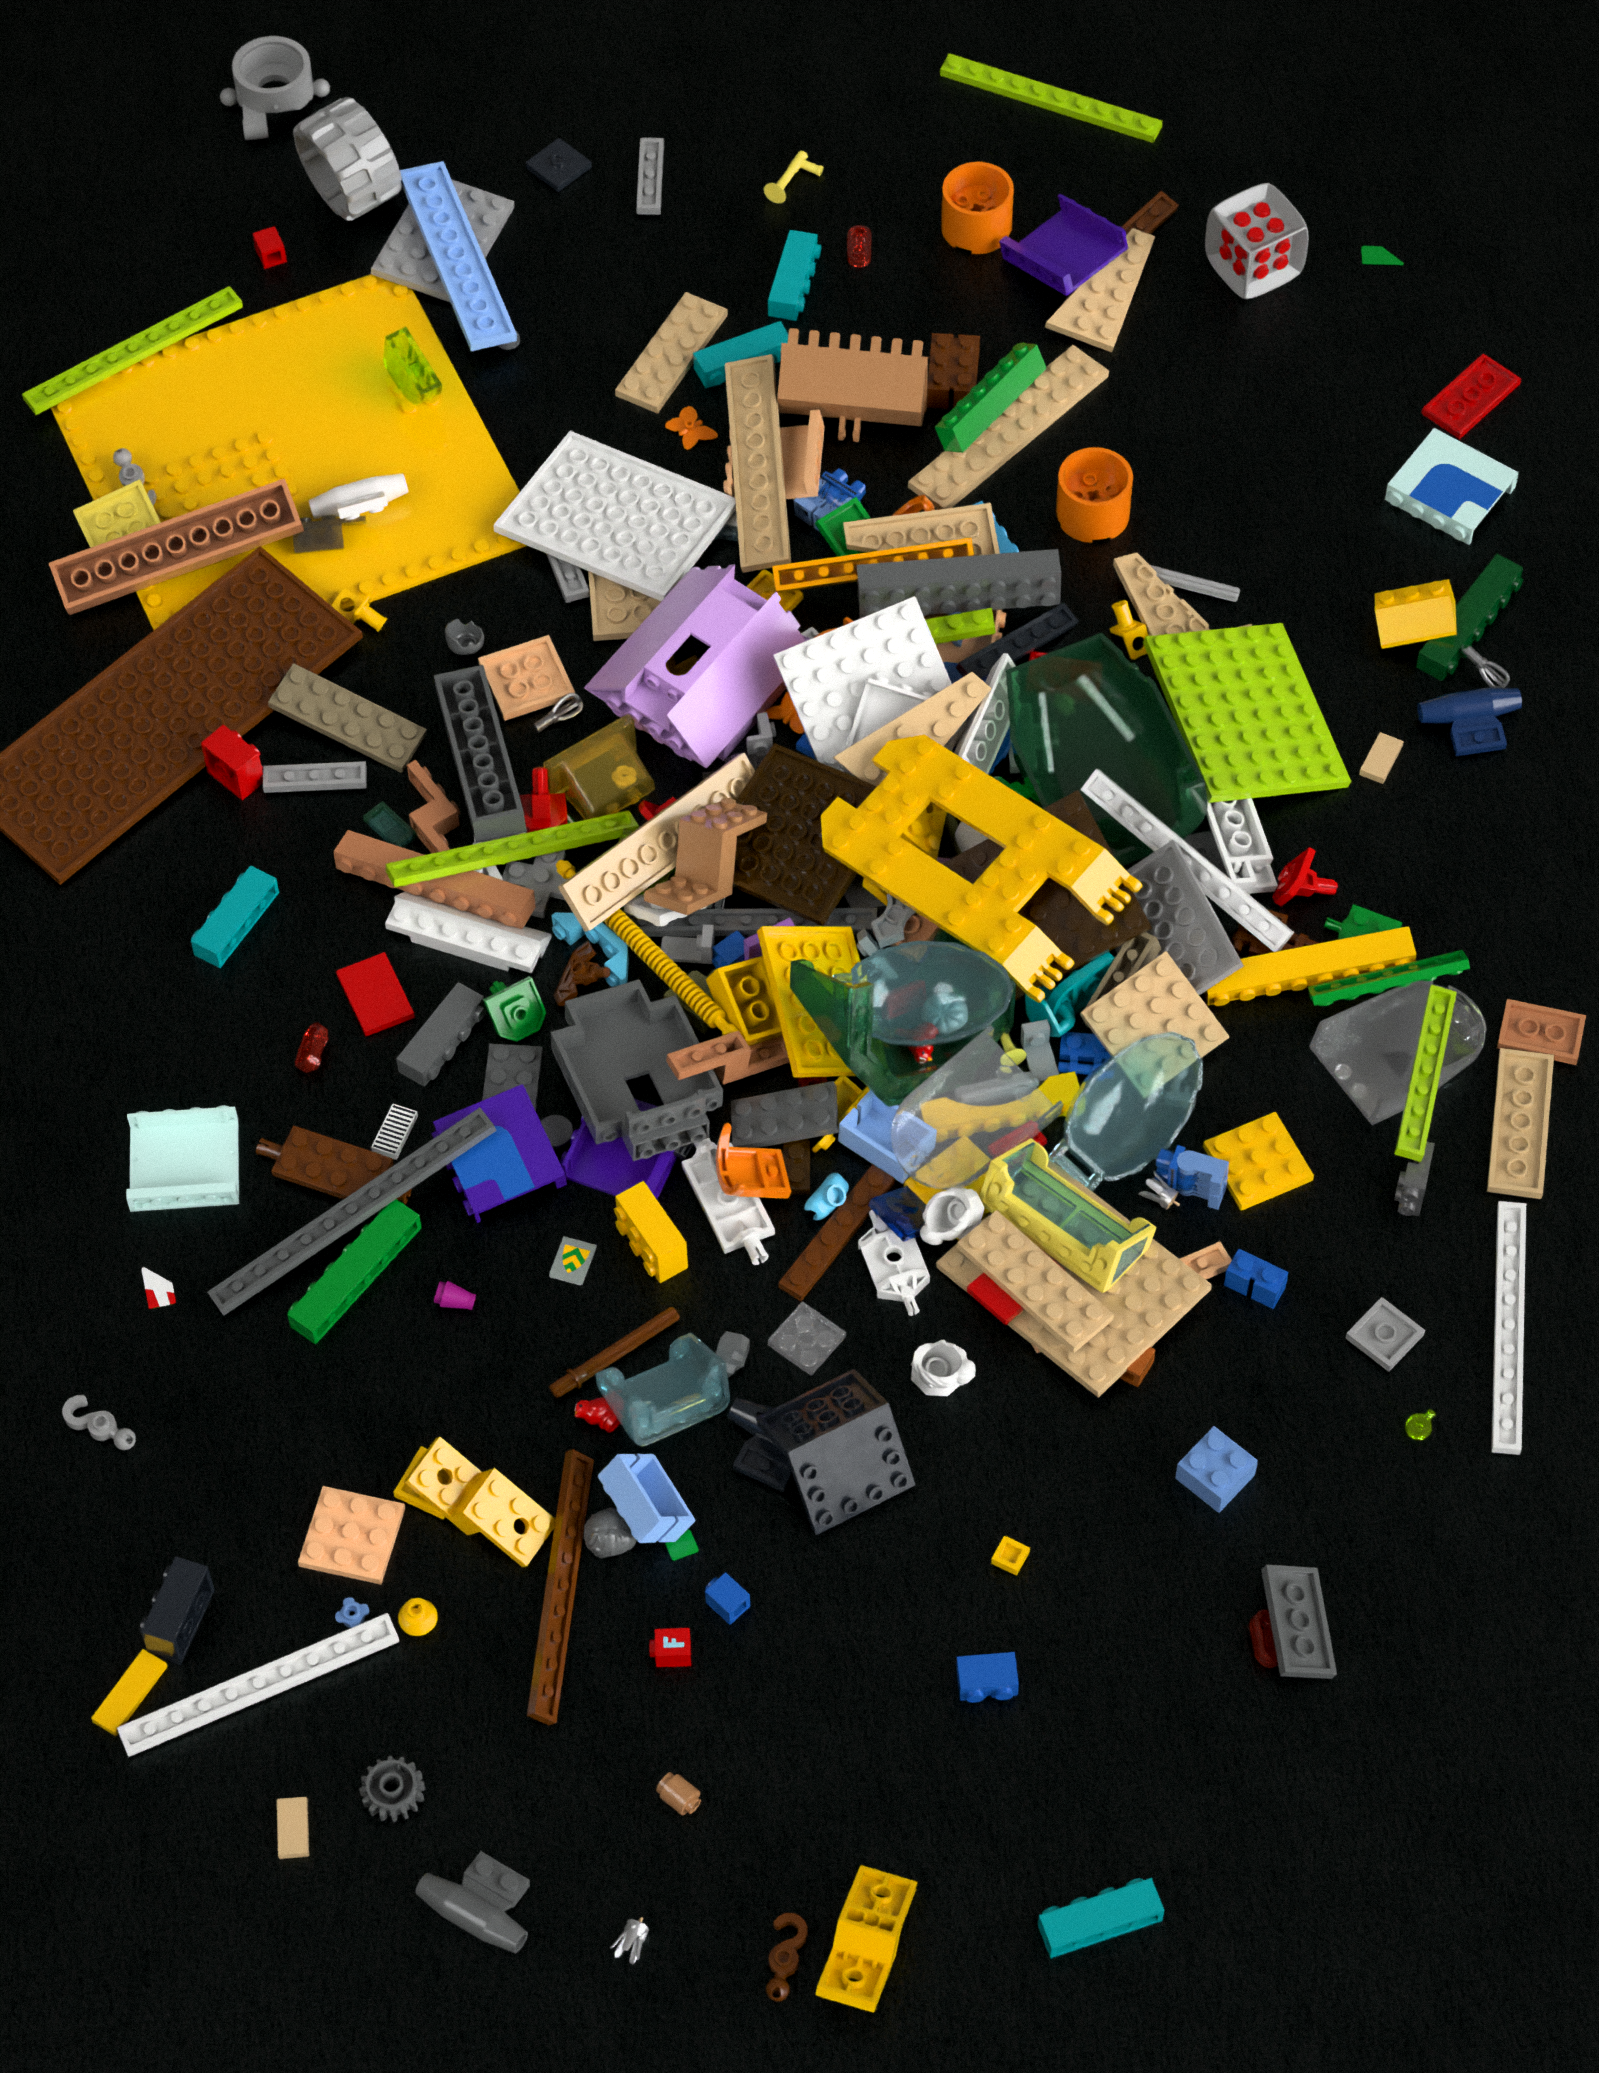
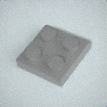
M1381 1297L1347 1332L1346 1339L1389 1372L1424 1336L1425 1330Z

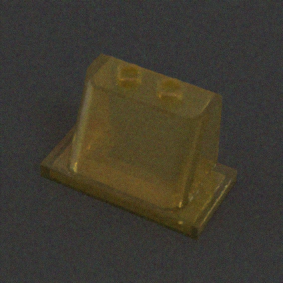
M627 714L545 761L543 767L548 770V790L550 794L565 793L566 798L581 816L588 820L618 813L621 809L630 804L637 803L642 797L654 791V781L635 751L634 719Z

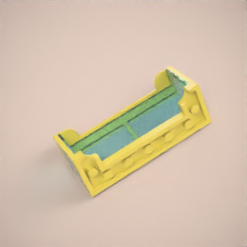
M1030 1138L990 1162L979 1196L984 1208L992 1214L996 1210L999 1211L1034 1244L1101 1293L1109 1290L1149 1249L1156 1230L1153 1224L1141 1217L1133 1219L1130 1225L1047 1167L1048 1154L1044 1147Z

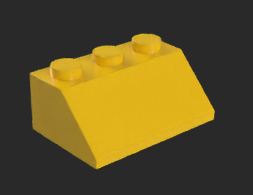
M1449 579L1375 593V614L1382 649L1457 635L1456 604Z

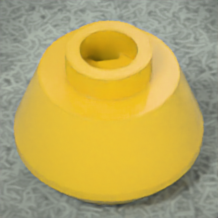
M413 1598L407 1601L400 1609L398 1615L399 1625L402 1630L413 1636H422L429 1633L435 1627L438 1619L434 1605L421 1598Z

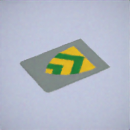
M563 1236L549 1277L582 1285L597 1245Z

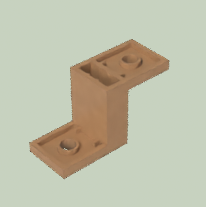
M724 798L713 805H707L706 808L691 812L690 815L680 818L675 877L646 890L644 901L689 915L732 895L737 836L766 823L767 813L757 810L756 806L741 805L736 803L734 799Z

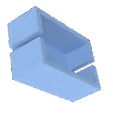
M871 1088L859 1101L857 1109L853 1108L839 1123L838 1141L903 1184L917 1169L918 1163L921 1164L935 1149L937 1130Z
M617 1454L598 1475L605 1492L610 1495L617 1507L618 1513L625 1519L631 1529V1534L639 1543H654L656 1541L676 1542L696 1521L654 1454H637L636 1456L634 1454Z

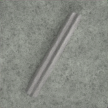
M1150 565L1157 572L1156 576L1164 584L1233 602L1238 600L1240 594L1238 587Z

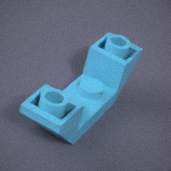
M555 912L552 915V931L560 940L564 939L569 945H572L586 934L592 943H597L602 947L605 955L609 958L604 963V967L610 969V976L605 978V980L611 987L628 982V945L603 922L590 931L584 932L574 913Z

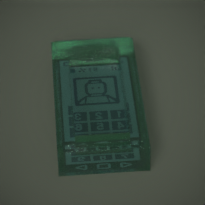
M383 801L363 816L364 822L387 843L403 848L417 837L416 831Z

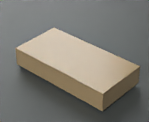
M1380 732L1360 769L1359 775L1383 784L1403 747L1404 741Z
M307 1797L277 1799L279 1859L308 1857Z

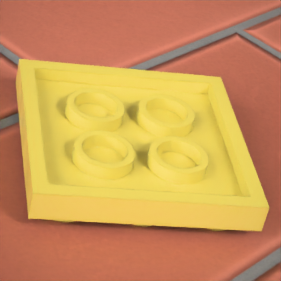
M140 479L73 510L90 548L161 523Z

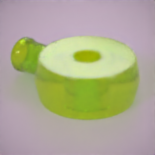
M1428 1409L1425 1414L1417 1413L1411 1415L1405 1424L1407 1434L1415 1440L1427 1438L1432 1431L1430 1420L1435 1417V1412Z

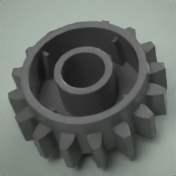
M389 1756L388 1760L383 1762L378 1759L377 1765L374 1767L368 1766V1776L361 1777L364 1786L360 1788V1794L364 1797L362 1799L364 1807L370 1806V1815L374 1816L379 1812L381 1821H384L387 1815H389L393 1822H396L397 1815L402 1814L407 1819V1811L409 1809L415 1812L418 1810L415 1802H423L424 1797L421 1791L425 1790V1785L421 1781L423 1779L421 1771H415L416 1768L413 1762L407 1765L404 1757H401L399 1760H393L392 1756ZM393 1785L399 1787L394 1792L386 1791L387 1788Z

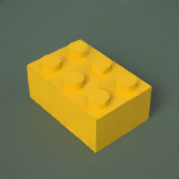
M763 956L717 968L706 979L714 1002L726 1013L725 1020L729 1024H734L740 1030L748 1046L783 1036Z
M642 1181L616 1195V1208H614V1212L618 1220L615 1224L621 1235H627L630 1239L629 1244L636 1256L641 1255L645 1261L643 1264L647 1273L651 1277L655 1276L659 1283H662L687 1269L686 1241L645 1182Z

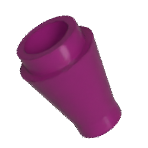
M440 1281L434 1303L440 1304V1307L472 1310L476 1294L470 1293L449 1281L446 1283Z

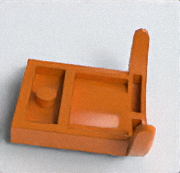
M725 1123L720 1133L716 1150L717 1177L722 1191L729 1196L788 1199L791 1194V1188L781 1149L729 1147L732 1128L729 1123Z

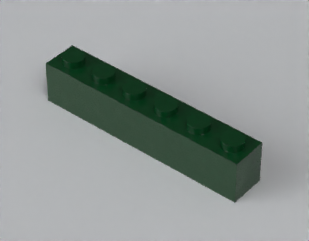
M1496 554L1456 605L1457 635L1428 640L1419 652L1416 667L1440 681H1443L1448 673L1452 675L1458 666V660L1461 657H1466L1463 653L1469 645L1472 646L1471 644L1474 640L1478 641L1481 638L1484 627L1487 624L1491 625L1498 609L1500 607L1504 608L1510 599V594L1513 591L1517 592L1523 582L1521 578L1523 567Z

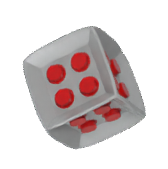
M1269 183L1259 184L1227 198L1211 210L1207 221L1205 250L1211 265L1227 285L1241 298L1250 299L1291 281L1301 273L1307 255L1308 229L1300 213L1275 186Z

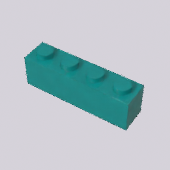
M789 230L768 298V316L796 321L798 313L803 312L805 304L803 296L809 293V277L814 276L816 267L814 260L819 259L821 245L817 244V234Z
M781 321L696 351L693 353L694 370L704 387L709 388L726 381L725 363L770 354L774 358V363L781 361V343L788 344V333Z
M251 865L245 873H241L231 891L224 894L220 905L216 910L209 913L205 924L201 929L194 932L191 938L194 955L221 968L279 894L277 879Z
M1137 1878L1128 1882L1126 1887L1117 1890L1113 1887L1107 1888L1099 1892L1096 1897L1090 1899L1080 1897L1073 1900L1069 1906L1060 1909L1058 1906L1050 1907L1044 1910L1042 1915H1039L1038 1927L1049 1956L1053 1958L1163 1921L1164 1908L1152 1878L1144 1881L1142 1878Z

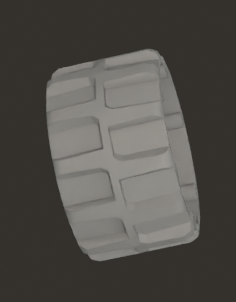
M350 97L339 99L295 126L293 135L300 160L321 197L337 215L348 221L354 220L400 192L402 177L392 149L373 118L354 99Z

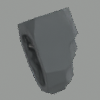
M728 1331L723 1333L714 1358L713 1375L719 1379L728 1378L736 1370L744 1367L750 1347V1340L742 1334Z

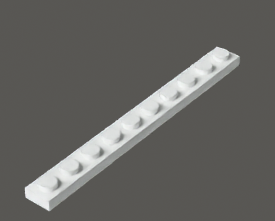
M1096 769L1080 789L1154 852L1171 840L1176 841L1204 893L1273 952L1280 951L1294 932L1102 771Z
M1499 1201L1497 1206L1492 1452L1520 1455L1522 1445L1526 1204Z
M388 1613L117 1727L128 1757L398 1643L399 1637Z

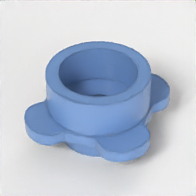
M351 1597L346 1598L343 1601L342 1609L335 1614L336 1621L343 1623L349 1628L356 1627L364 1622L365 1615L369 1613V1607L366 1604L356 1603Z

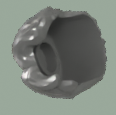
M607 1508L592 1514L591 1518L584 1525L586 1547L599 1558L622 1554L632 1549L637 1541L631 1534V1529L625 1519L618 1513L616 1508Z

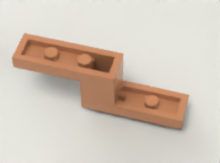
M414 760L407 764L409 780L428 803L409 814L411 829L431 854L450 850L448 842L443 835L460 826L458 818L460 810L454 801L450 802L446 798L442 786L432 781L428 769L421 767Z
M739 1031L669 1053L666 1058V1062L678 1080L713 1069L723 1085L790 1062L783 1036L748 1046Z

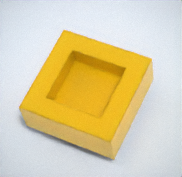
M1004 1536L991 1559V1564L1017 1576L1030 1552V1548Z

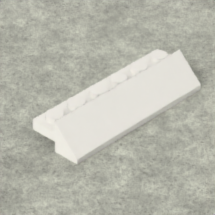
M1005 653L991 668L985 683L992 689L971 713L954 751L956 755L986 774L989 773L1018 708V704L1014 699V694L1019 685L1014 678L1018 669L1010 656Z
M1188 758L1187 761L1228 878L1249 895L1251 893L1275 892L1278 885L1270 865L1273 856L1252 798L1209 803L1192 760Z
M407 891L394 897L395 904L385 922L386 929L410 936L411 942L505 971L512 967L532 973L538 958L543 957L552 937L549 933L526 926L523 929L507 926L501 922L485 919L479 915L461 911L443 903H436L419 895H412Z

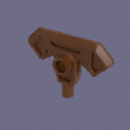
M589 941L576 948L571 955L553 994L559 1006H564L565 1001L577 997L576 985L582 984L586 986L596 982L598 978H608L610 976V969L608 967H600L597 963L588 962L596 955Z

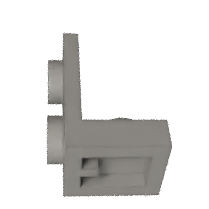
M703 924L702 935L697 934V938L663 936L661 950L673 962L712 964L714 925Z
M1048 1019L1022 1024L1020 1041L1023 1050L1027 1054V1064L1033 1079L1037 1078L1039 1084H1043L1049 1076L1059 1075L1049 1043L1050 1025Z

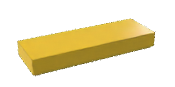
M142 1649L92 1716V1722L117 1736L119 1733L117 1727L126 1724L167 1668L166 1662Z

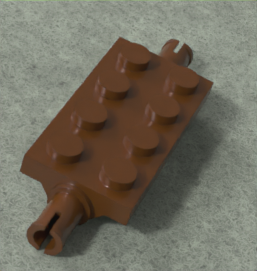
M296 1126L292 1127L283 1145L261 1138L259 1142L262 1145L258 1144L256 1148L257 1155L276 1160L272 1169L273 1176L341 1199L347 1198L393 1165V1159ZM412 1189L402 1194L397 1200L406 1204L408 1201L406 1197H410Z

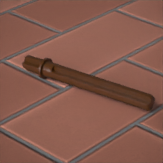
M670 1307L573 1370L568 1369L565 1376L550 1385L552 1394L558 1398L575 1387L580 1389L582 1387L581 1384L678 1321L680 1318L674 1307Z

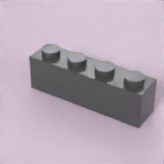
M458 982L396 1058L399 1073L424 1087L430 1080H434L446 1060L449 1061L453 1057L459 1043L469 1037L471 1028L475 1023L480 1022L486 1014V1007L483 1001L484 996Z

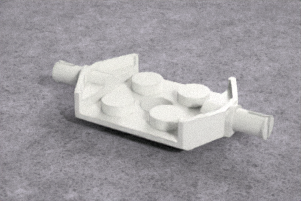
M876 1208L874 1213L872 1209L868 1214L872 1220L873 1227L859 1239L858 1249L862 1251L877 1289V1297L902 1301L906 1306L908 1315L912 1316L913 1311L916 1315L920 1310L914 1298L930 1282V1275L910 1225L883 1221L880 1210ZM898 1253L901 1259L897 1262H892L887 1259V1255Z

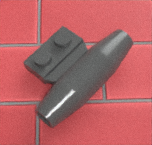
M480 1851L464 1872L462 1886L430 1873H426L419 1881L415 1893L443 1918L478 1939L513 1953H517L527 1939L528 1932L504 1911L514 1908L530 1887V1880Z

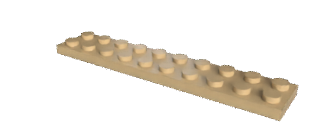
M1072 345L1046 367L1047 369L963 453L944 451L908 481V488L918 495L924 494L938 510L952 508L1108 377L1109 370Z
M770 354L725 363L741 569L745 573L771 568L776 565L790 564L791 554L774 358Z
M745 753L737 755L558 886L584 932L593 929L676 867L680 818L690 815L691 812L706 808L707 805H713L724 798L736 801L755 772Z

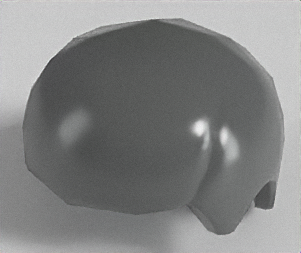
M454 619L445 628L448 648L456 654L470 655L476 653L484 643L482 629L474 625L472 621L468 624H462L459 619Z

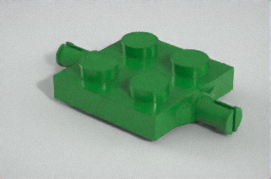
M1353 904L1348 917L1343 923L1328 917L1324 928L1338 932V940L1402 928V922Z

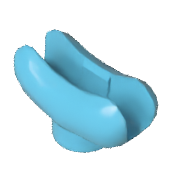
M838 1173L829 1174L806 1201L804 1209L816 1212L814 1220L824 1219L837 1206L845 1202L846 1193L849 1189L848 1183Z

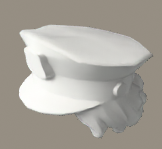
M958 1186L933 1195L923 1213L925 1225L920 1230L923 1241L931 1245H939L943 1240L962 1239L981 1223L984 1206L978 1193L972 1189Z
M940 1340L934 1344L927 1343L919 1346L914 1352L911 1363V1380L926 1395L948 1396L957 1387L968 1383L975 1377V1364L967 1359L966 1352L953 1343L945 1342V1340Z

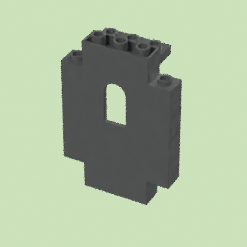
M639 979L565 1001V1019L569 1027L551 1032V1050L596 1144L611 1142L616 1138L622 1137L632 1160L636 1161L642 1158H650L655 1154L665 1151H673L678 1147L691 1143H699L709 1138L710 1122L706 1111H713L721 1107L723 1101V1089L713 1069L678 1080L666 1062L667 1054L699 1044L676 995L650 1002ZM649 1074L664 1105L641 1112L627 1086L626 1080Z

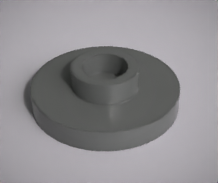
M550 1115L540 1121L553 1149L564 1147L571 1141L573 1128L567 1118L560 1115Z

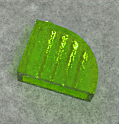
M407 327L385 336L383 364L405 398L412 404L419 405L440 395L442 384Z

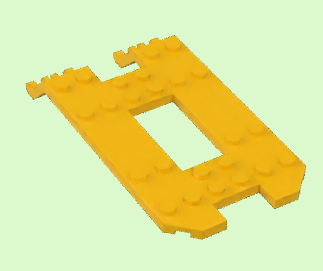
M926 735L888 741L872 759L873 764L888 775L856 809L837 797L821 815L822 843L826 853L999 966L1027 996L1038 1003L1045 998V993L1032 984L1038 980L1046 988L1053 989L1056 984L1051 978L1058 982L1062 978V973L1050 966L1052 961L1055 960L1066 970H1069L1074 965V961L1061 952L1035 924L1017 913L1041 885L1050 877L1070 890L1096 919L1106 925H1109L1114 918L1109 911L1104 910L1101 906L1106 902L1115 911L1121 912L1124 908L1121 902L1128 904L1131 900L1129 894L1118 889L1120 884L1123 883L1134 893H1137L1143 887L1141 882L1131 876L1104 847ZM931 802L1004 848L1001 854L974 884L900 837Z

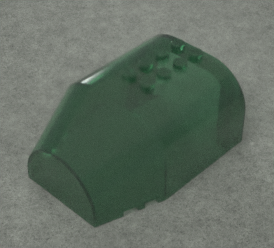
M1102 633L1006 670L1010 740L1014 760L1035 805L1044 809L1079 790L1112 854L1121 866L1149 856L1154 851L1080 790L1096 769L1102 771L1182 839L1199 826L1208 808L1205 781L1155 681L1149 676L1146 678L1139 671V667L1134 662L1131 664L1123 656V652Z

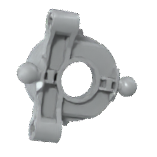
M267 36L248 42L236 52L232 63L235 90L232 88L224 89L220 94V100L226 106H232L238 102L240 107L243 108L245 140L268 138L266 113L302 109L309 100H312L313 95L318 97L326 96L329 93L330 86L324 79L312 81L309 55L299 43L285 37ZM271 81H281L287 84L278 88H261L264 84Z

